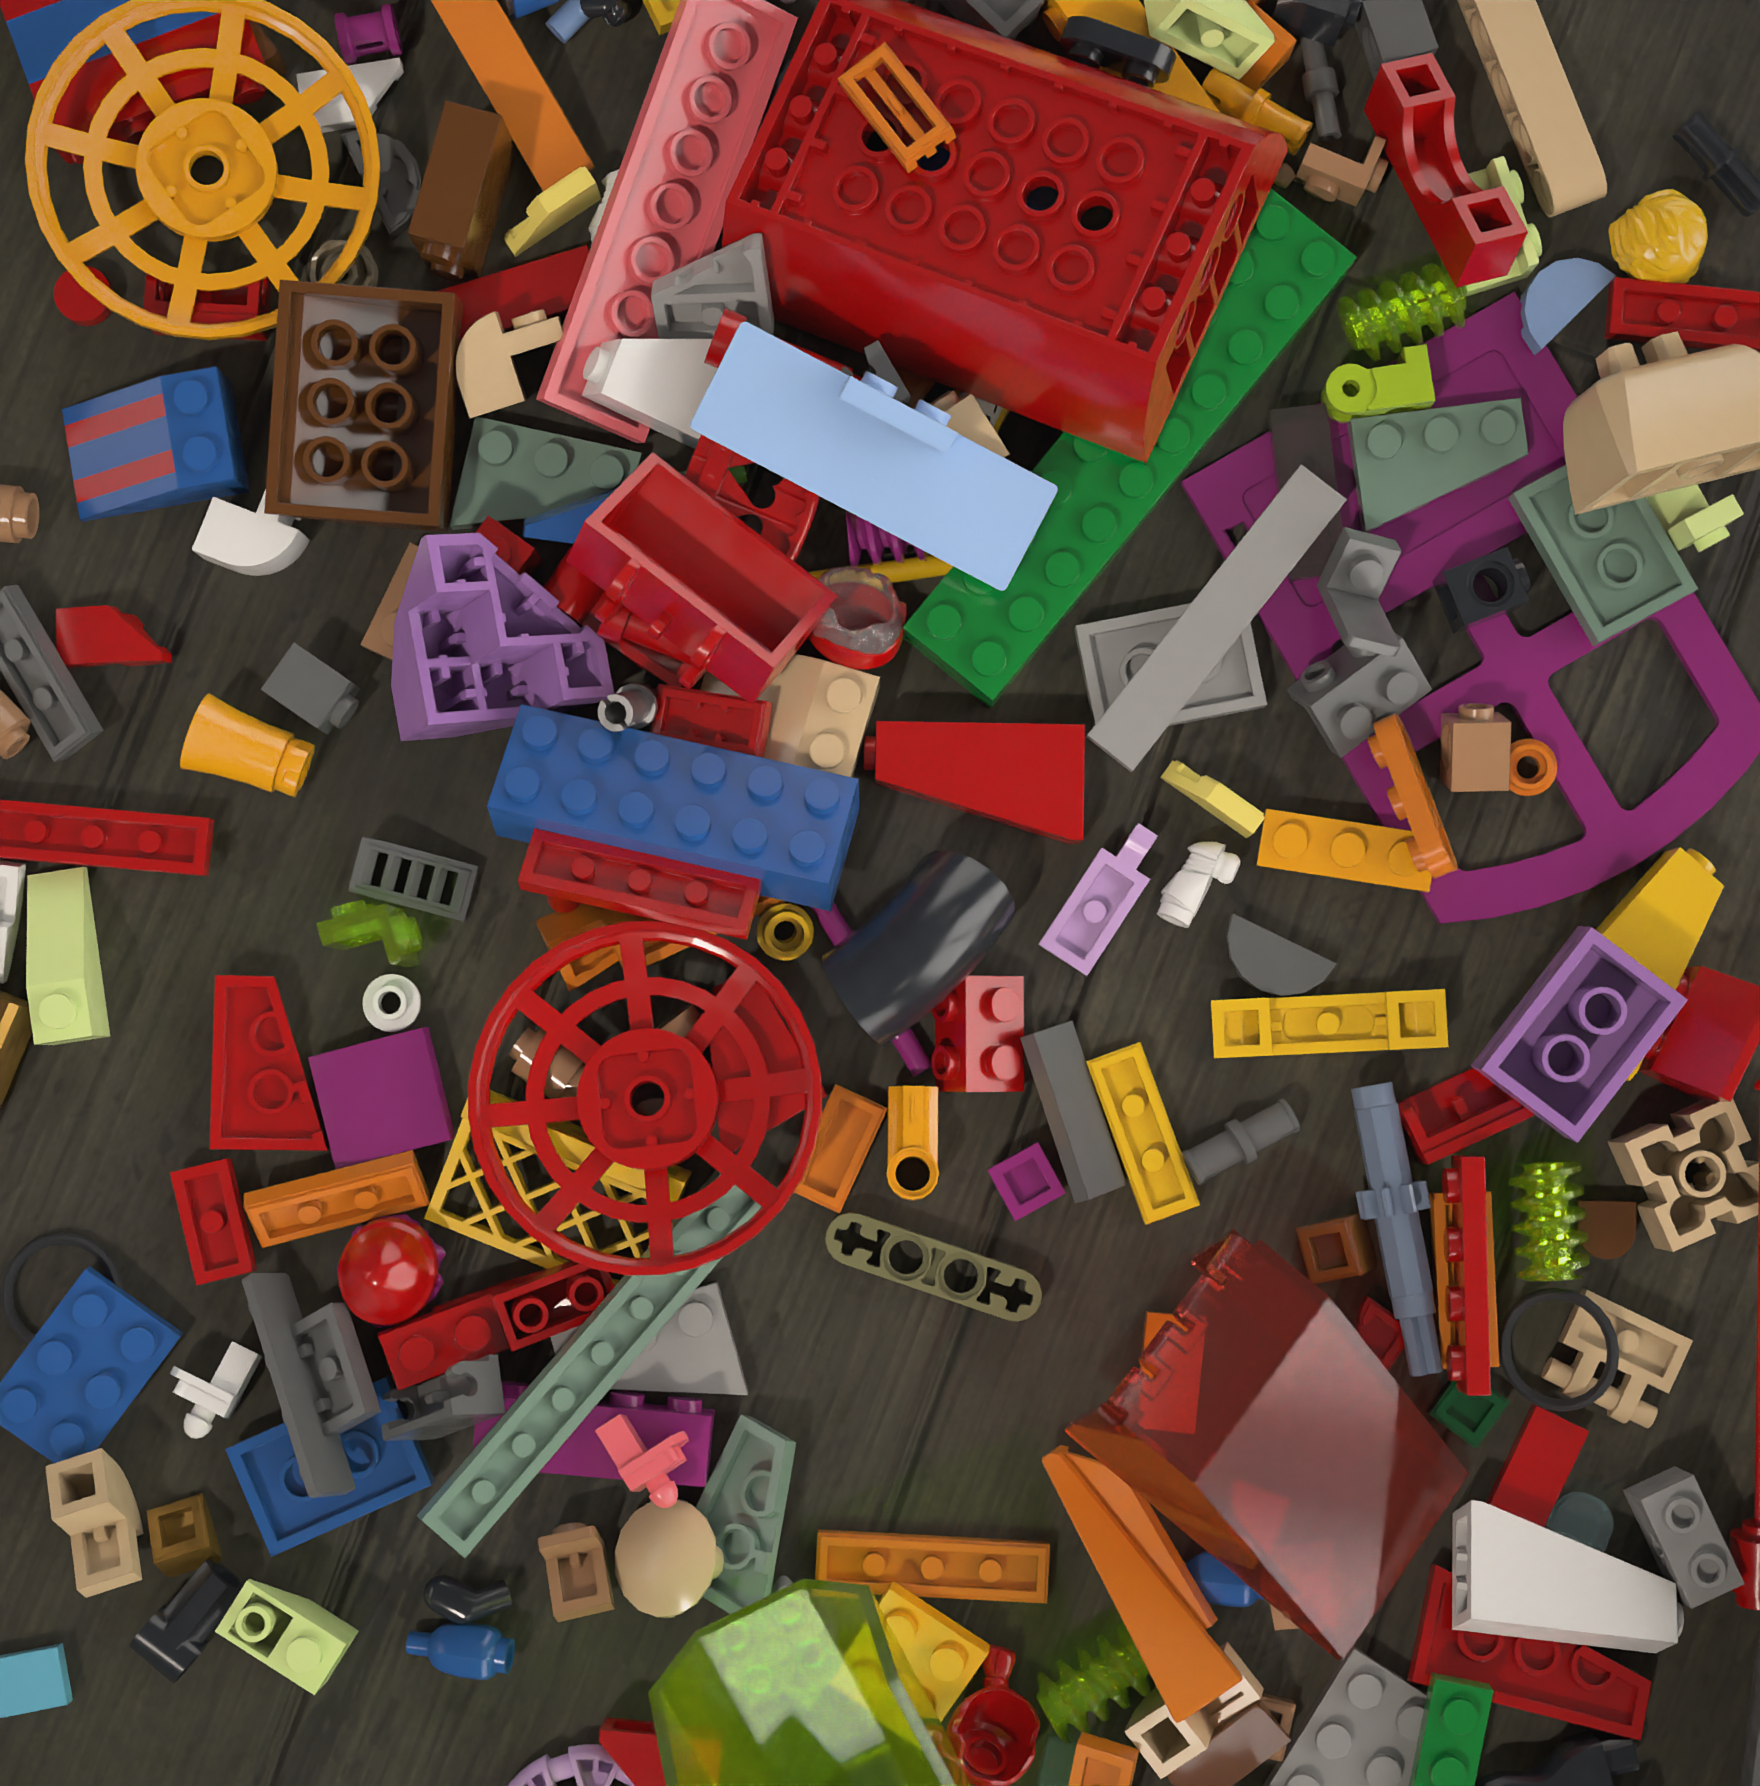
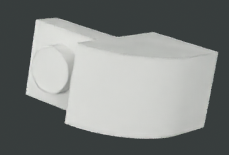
M265 489L256 513L213 497L192 551L209 562L235 572L261 576L276 573L291 565L304 552L310 540L301 531L291 527L294 519L299 521L302 518L264 513Z

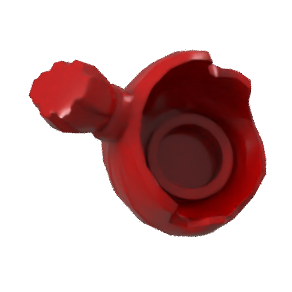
M990 1644L989 1653L982 1662L985 1678L982 1681L983 1688L970 1694L955 1709L947 1725L944 1741L946 1755L950 1764L961 1777L974 1786H1010L1019 1780L1034 1761L1036 1739L1040 1728L1037 1712L1030 1702L1014 1690L1009 1689L1010 1682L1008 1680L1016 1661L1015 1652L1009 1648Z

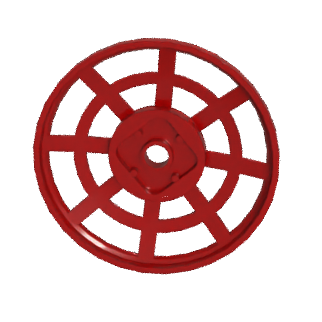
M627 921L594 928L561 942L533 961L507 987L489 1014L475 1047L468 1080V1120L474 1151L488 1185L506 1212L531 1237L558 1255L592 1269L628 1276L667 1275L699 1268L731 1254L757 1236L784 1209L803 1180L816 1147L822 1116V1076L815 1043L801 1011L782 983L755 957L729 940L704 930L664 921ZM644 942H667L694 947L725 960L734 966L736 970L716 997L708 991L684 981L663 977H648ZM620 945L624 980L612 982L589 992L570 1005L562 1014L534 992L548 977L572 961L599 949ZM755 983L770 997L787 1022L799 1050L802 1069L768 1074L766 1062L757 1040L744 1021L734 1012ZM659 995L680 999L698 1006L705 1012L683 1038L666 1030L654 1029L650 996ZM627 998L630 1031L621 1033L600 1046L577 1027L583 1019L599 1008ZM521 1011L547 1032L541 1040L530 1065L526 1085V1101L490 1104V1083L496 1054L509 1024L517 1012ZM723 1026L731 1033L740 1046L751 1076L716 1080L711 1065L702 1053ZM563 1045L586 1064L579 1080L577 1096L545 1099L548 1072L556 1052ZM645 1083H655L664 1092L662 1108L651 1116L639 1115L632 1104L635 1090ZM805 1093V1114L800 1141L786 1175L776 1188L750 1167L758 1155L767 1132L771 1111V1097ZM753 1100L750 1127L740 1151L735 1155L711 1135L717 1120L719 1104ZM580 1120L585 1134L595 1146L594 1150L574 1173L567 1168L557 1153L548 1132L547 1123ZM528 1125L530 1137L540 1161L552 1179L561 1187L538 1214L524 1202L508 1178L495 1147L492 1128ZM696 1153L721 1173L715 1181L699 1192L671 1202L669 1167L685 1161ZM614 1162L628 1168L644 1170L647 1205L619 1202L597 1193L592 1188ZM735 1185L761 1206L747 1222L724 1238L697 1250L674 1255L672 1220L684 1218L707 1208L726 1195ZM579 1203L610 1218L635 1223H648L650 1258H629L599 1252L572 1241L556 1229Z

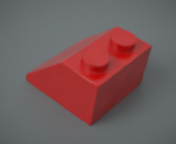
M1704 966L1686 967L1676 991L1688 1001L1647 1052L1638 1071L1698 1101L1731 1102L1760 1042V986Z

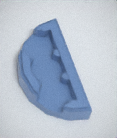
M1581 258L1558 260L1539 271L1532 278L1520 298V303H1522L1520 314L1524 327L1521 330V334L1534 356L1616 275L1597 262Z

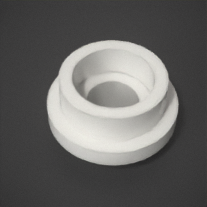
M396 974L380 976L369 984L364 993V1014L368 1021L380 1030L388 1032L404 1030L415 1022L420 1013L421 996L419 990L411 980L404 976ZM389 992H395L401 1000L399 1010L393 1014L386 1013L381 1005L383 996Z

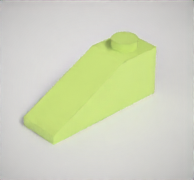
M87 867L27 875L26 989L34 1045H58L110 1037Z

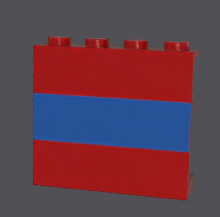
M0 0V7L34 100L53 62L71 40L102 14L130 0ZM211 12L170 14L142 22L126 30V33L146 62L157 56L178 50L197 48L217 49L221 14ZM245 19L240 54L253 58L267 66L251 23L248 19ZM106 44L92 54L71 79L57 106L53 124L88 133L91 121L102 100L116 83L127 75ZM185 69L167 74L158 80L175 104L190 99L209 98L213 69ZM237 74L233 103L244 105L261 99L268 89L244 75ZM139 92L132 96L118 113L107 138L135 145L140 143L146 128L156 117ZM54 149L68 164L74 162L77 164L84 163L83 156Z

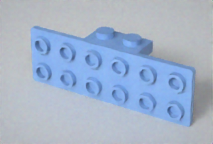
M742 322L690 423L691 429L1000 591L1005 590L1058 490L1057 486L946 427L951 418V415L921 399H919L915 409L893 399L898 387L866 371L862 380L859 381L748 322Z

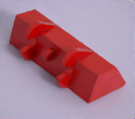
M654 452L584 521L566 560L606 591L605 595L609 598L595 613V617L603 624H607L612 620L622 607L625 606L650 626L647 633L655 640L664 636L691 657L690 661L693 663L680 677L679 683L690 689L706 671H709L751 705L784 669L839 596Z

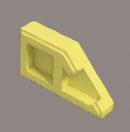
M585 166L583 168L579 167L537 195L526 208V213L529 217L506 232L503 239L515 257L601 200L596 181Z
M1172 760L1160 777L1245 838L1254 834L1265 818L1263 816L1264 813L1222 783L1207 775L1201 777L1178 760Z

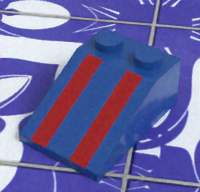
M217 366L159 376L62 409L79 518L82 522L204 501L213 497L221 498L250 492L232 382Z

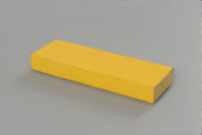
M1137 1042L1086 1061L1144 1224L1147 1225L1199 1206V1200L1141 1043Z

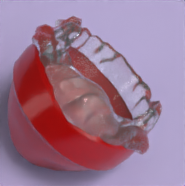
M832 567L829 571L824 572L818 580L839 596L808 637L812 644L829 662L848 668L866 670L888 663L899 651L904 637L903 626L907 616V605L899 601L889 578L881 573H872L869 568Z

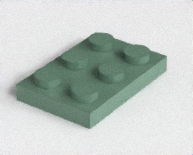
M1564 465L1514 492L1508 498L1593 647L1698 589L1646 497L1575 515L1567 466Z

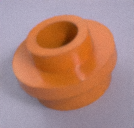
M1521 739L1512 743L1510 747L1509 790L1521 796H1533L1547 790L1557 774V760L1553 751L1545 743L1535 739ZM1522 757H1530L1537 763V773L1530 779L1521 777L1517 772V763Z

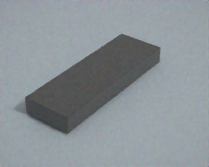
M19 585L3 587L0 590V671L27 717L31 720V724L54 762L67 760L104 730Z
M1073 1021L1021 1037L1020 1039L1074 1202L1087 1201L1127 1185Z

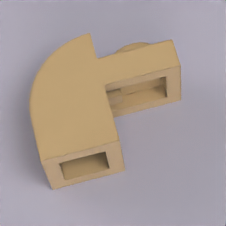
M544 309L511 319L515 330L505 333L499 313L495 311L480 318L468 329L458 347L456 377L470 418L527 400L513 355L560 341L563 331L559 316L547 320Z
M102 1448L45 1466L52 1520L71 1537L77 1591L87 1598L142 1580L136 1536L144 1534L134 1494L120 1466Z
M1228 1642L1220 1646V1649L1241 1674L1243 1679L1240 1683L1180 1723H1176L1173 1720L1157 1687H1155L1137 1706L1124 1732L1136 1748L1139 1749L1160 1779L1208 1748L1215 1728L1259 1700L1262 1696L1264 1688Z

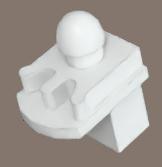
M232 1341L210 1383L176 1366L172 1368L170 1374L180 1379L173 1393L195 1403L191 1413H187L184 1419V1430L190 1438L198 1439L208 1434L213 1427L211 1423L216 1414L226 1419H231L241 1401L240 1398L262 1358L261 1355Z

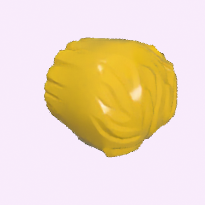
M1665 189L1646 195L1638 205L1632 209H1627L1624 215L1611 223L1608 230L1612 256L1618 262L1619 268L1625 271L1631 279L1687 283L1690 277L1694 276L1698 270L1708 240L1707 223L1702 210L1697 204L1674 189Z

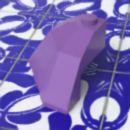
M482 534L425 535L421 538L394 622L391 688L401 741L450 738L514 726L521 704L562 713L601 702L603 699L607 700L608 695L614 694L605 641L589 626L585 625L581 628L557 607L559 601L526 572L519 575L495 554L498 548Z

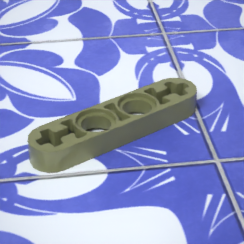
M846 1212L838 1215L827 1228L825 1242L828 1252L835 1260L856 1269L1009 1321L1018 1322L1030 1318L1036 1313L1041 1304L1042 1292L1040 1284L1032 1273L1023 1268L858 1212ZM851 1222H857L862 1225L860 1235L877 1241L878 1229L889 1232V1237L881 1247L880 1265L867 1262L873 1253L872 1250L856 1246L852 1254L842 1252V1241L834 1238L836 1230L838 1228L847 1230ZM903 1240L913 1241L918 1244L923 1253L920 1267L908 1274L895 1270L889 1260V1253L893 1245ZM965 1259L976 1267L978 1273L977 1281L970 1290L955 1292L946 1285L944 1270L953 1260ZM987 1268L998 1269L999 1272L993 1280L1005 1286H1012L1016 1278L1023 1279L1025 1281L1024 1290L1032 1295L1028 1304L1019 1302L1015 1310H1009L1006 1308L1007 1299L1003 1295L989 1291L988 1303L977 1300L986 1286Z

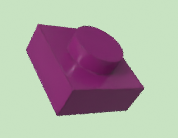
M1038 1142L987 1169L1015 1221L1066 1194Z

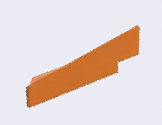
M1060 1445L1043 1456L1042 1463L1173 1720L1176 1723H1180L1240 1683L1243 1679L1237 1668L1206 1631L1218 1619L1128 1466L1110 1459L1098 1461L1069 1452L1068 1446Z

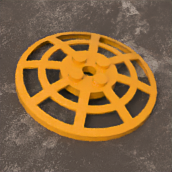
M130 0L102 14L78 33L53 62L37 92L27 127L25 165L29 196L39 226L58 260L85 291L109 310L141 327L175 337L216 340L245 337L276 328L278 309L239 322L215 324L191 322L198 290L220 291L237 289L263 280L266 277L269 278L279 292L280 280L299 281L287 264L298 255L311 239L322 218L325 206L358 211L354 228L342 252L322 278L317 281L318 283L338 284L357 259L370 233L378 205L381 164L377 132L366 98L352 72L324 38L299 18L264 0ZM192 12L221 14L217 49L197 48L178 50L157 56L146 62L126 33V30L142 22L170 14ZM245 19L263 24L293 40L315 58L327 73L299 94L287 80L273 69L253 58L240 54ZM106 44L127 75L118 81L102 100L91 121L88 133L53 124L57 106L71 79L89 57ZM185 69H213L209 98L190 99L175 104L158 80L167 74ZM237 74L244 75L265 86L281 99L285 106L261 123H258L247 112L233 105ZM139 92L156 117L146 128L139 145L107 138L118 113L130 98ZM340 94L343 95L351 110L360 137L364 167L363 187L329 183L330 170L327 147L314 114ZM299 125L305 135L310 151L312 180L278 174L277 160L272 145ZM48 147L84 157L83 171L86 193L93 214L100 225L70 242L60 227L50 197L47 173ZM214 156L223 163V175L216 183L203 185L191 177L192 165L198 158ZM103 162L136 169L137 182L144 200L114 216L104 189ZM278 198L307 203L305 212L296 229L285 243L276 250L258 224L267 213L273 199ZM160 220L169 229L184 236L178 268L153 258L130 239V236ZM239 236L257 261V263L232 272L202 273L208 241H223ZM115 246L122 256L141 271L162 282L174 285L167 317L148 312L123 299L97 279L84 262Z

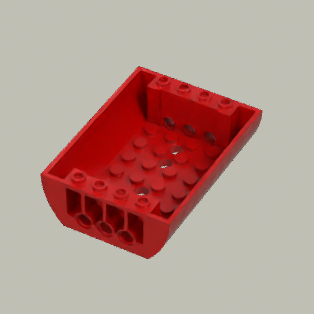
M819 0L726 199L722 248L751 234L762 233L774 320L864 355V348L878 340L893 366L963 393L972 394L981 400L1147 463L1288 152V148L1283 135L902 0ZM883 43L889 46L955 132L956 138L946 144L945 141H942L936 146L945 148L950 152L948 162L939 170L926 171L919 167L920 159L916 161L918 167L908 173L889 148L880 152L867 148L868 138L875 130L843 90L837 78ZM883 63L876 67V72L923 132L926 134L934 127ZM863 77L857 82L859 87L890 127L897 132L898 137L905 146L909 147L913 144V139L866 79ZM1048 186L1057 190L1058 198L1056 202L1046 210L1037 211L1026 205L1028 195L1037 187ZM1094 206L1107 207L1113 212V217L1105 228L1091 231L1081 226V217L1085 211Z

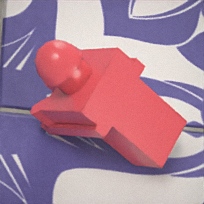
M619 1414L595 1430L630 1491L640 1492L647 1487L650 1492V1500L660 1508L667 1509L676 1503L678 1489L675 1482L670 1481L667 1474L687 1461L680 1449L689 1441L685 1431L678 1432L650 1450H647L627 1415Z

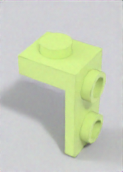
M1698 485L1646 497L1677 552L1693 543L1698 552L1713 546L1730 536L1725 526L1744 515L1733 494L1709 506Z

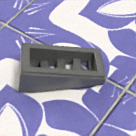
M363 836L348 891L466 922L480 867ZM379 853L388 855L380 888L371 885ZM402 859L412 862L402 894L394 892ZM428 865L435 867L428 896L425 900L417 898L425 866ZM448 871L458 873L450 906L440 904Z

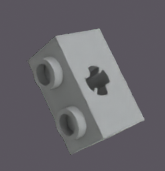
M1674 1466L1623 1490L1664 1579L1676 1583L1678 1601L1692 1609L1745 1584L1693 1474Z

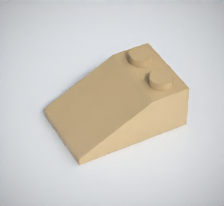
M794 654L784 669L757 699L773 703L764 758L853 778L880 689V677L825 660ZM706 671L701 691L741 697L713 674Z

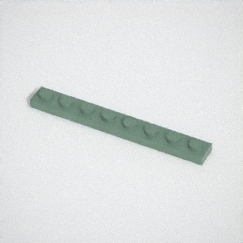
M715 1170L697 1192L715 1181L721 1173ZM735 1185L726 1195L707 1208L684 1218L672 1220L674 1255L697 1250L724 1238L747 1222L761 1206ZM648 1248L640 1258H650V1249ZM722 1258L699 1268L667 1275H624L418 1513L417 1517L466 1558Z

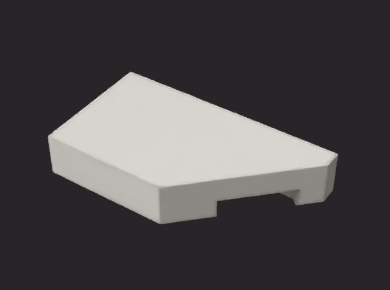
M400 58L348 66L366 98L371 116L377 109V103L394 80L398 81L404 73ZM319 70L296 74L299 94L327 72ZM342 94L314 114L322 133L356 128L351 110Z

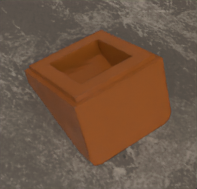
M1359 1212L1296 1228L1310 1285L1362 1275L1377 1267V1260L1366 1220L1360 1218Z

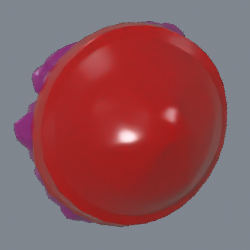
M407 1214L383 1216L373 1219L366 1225L357 1226L353 1230L352 1238L346 1244L341 1255L337 1271L342 1297L346 1305L356 1316L370 1322L371 1325L377 1328L406 1322L415 1317L439 1293L444 1280L438 1271L441 1261L446 1256V1252L443 1247L435 1244L434 1240L429 1237V1232L418 1221L411 1219Z

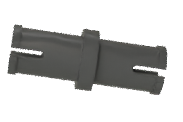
M1281 1098L1273 1105L1241 1122L1234 1118L1224 1124L1225 1130L1181 1153L1191 1176L1198 1185H1201L1207 1179L1241 1161L1245 1164L1255 1161L1258 1158L1257 1152L1292 1133L1299 1132L1300 1125L1287 1101Z

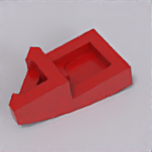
M109 605L56 609V650L67 668L111 664L132 667L172 663V654L166 647L158 646L142 629L145 625L136 615L122 613L117 607Z

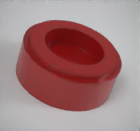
M87 266L97 279L114 291L110 281L99 270ZM68 270L58 278L54 287V300L59 311L67 319L80 326H94L109 317L112 311L85 291Z

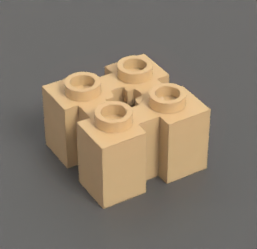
M1733 1098L1731 1102L1700 1101L1670 1114L1676 1126L1672 1130L1669 1129L1668 1124L1649 1123L1608 1141L1625 1183L1643 1186L1649 1200L1636 1205L1654 1248L1674 1252L1715 1234V1229L1710 1220L1715 1217L1718 1221L1738 1224L1758 1215L1759 1161L1744 1160L1738 1145L1750 1141L1751 1138ZM1688 1163H1698L1700 1166V1171L1693 1175L1694 1186L1693 1183L1687 1182L1685 1178V1170Z

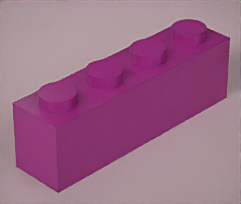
M501 1381L505 1413L527 1389L529 1384ZM611 1391L609 1400L601 1399L539 1473L623 1480L617 1466L595 1432L597 1428L617 1415L623 1414L627 1415L647 1450H650L668 1437L685 1431L689 1441L680 1449L687 1461L669 1472L667 1476L676 1485L705 1487L709 1479L715 1409L702 1408L703 1400L694 1397L669 1396L667 1405L644 1403L645 1394ZM504 1414L475 1424L472 1451Z

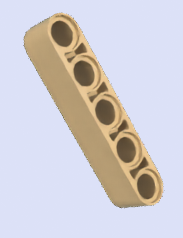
M1457 0L1543 212L1550 218L1606 197L1607 181L1601 161L1536 0Z

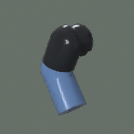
M567 0L545 24L554 36L565 44L591 18L602 16L607 25L613 27L620 26L631 15L632 7L627 0Z

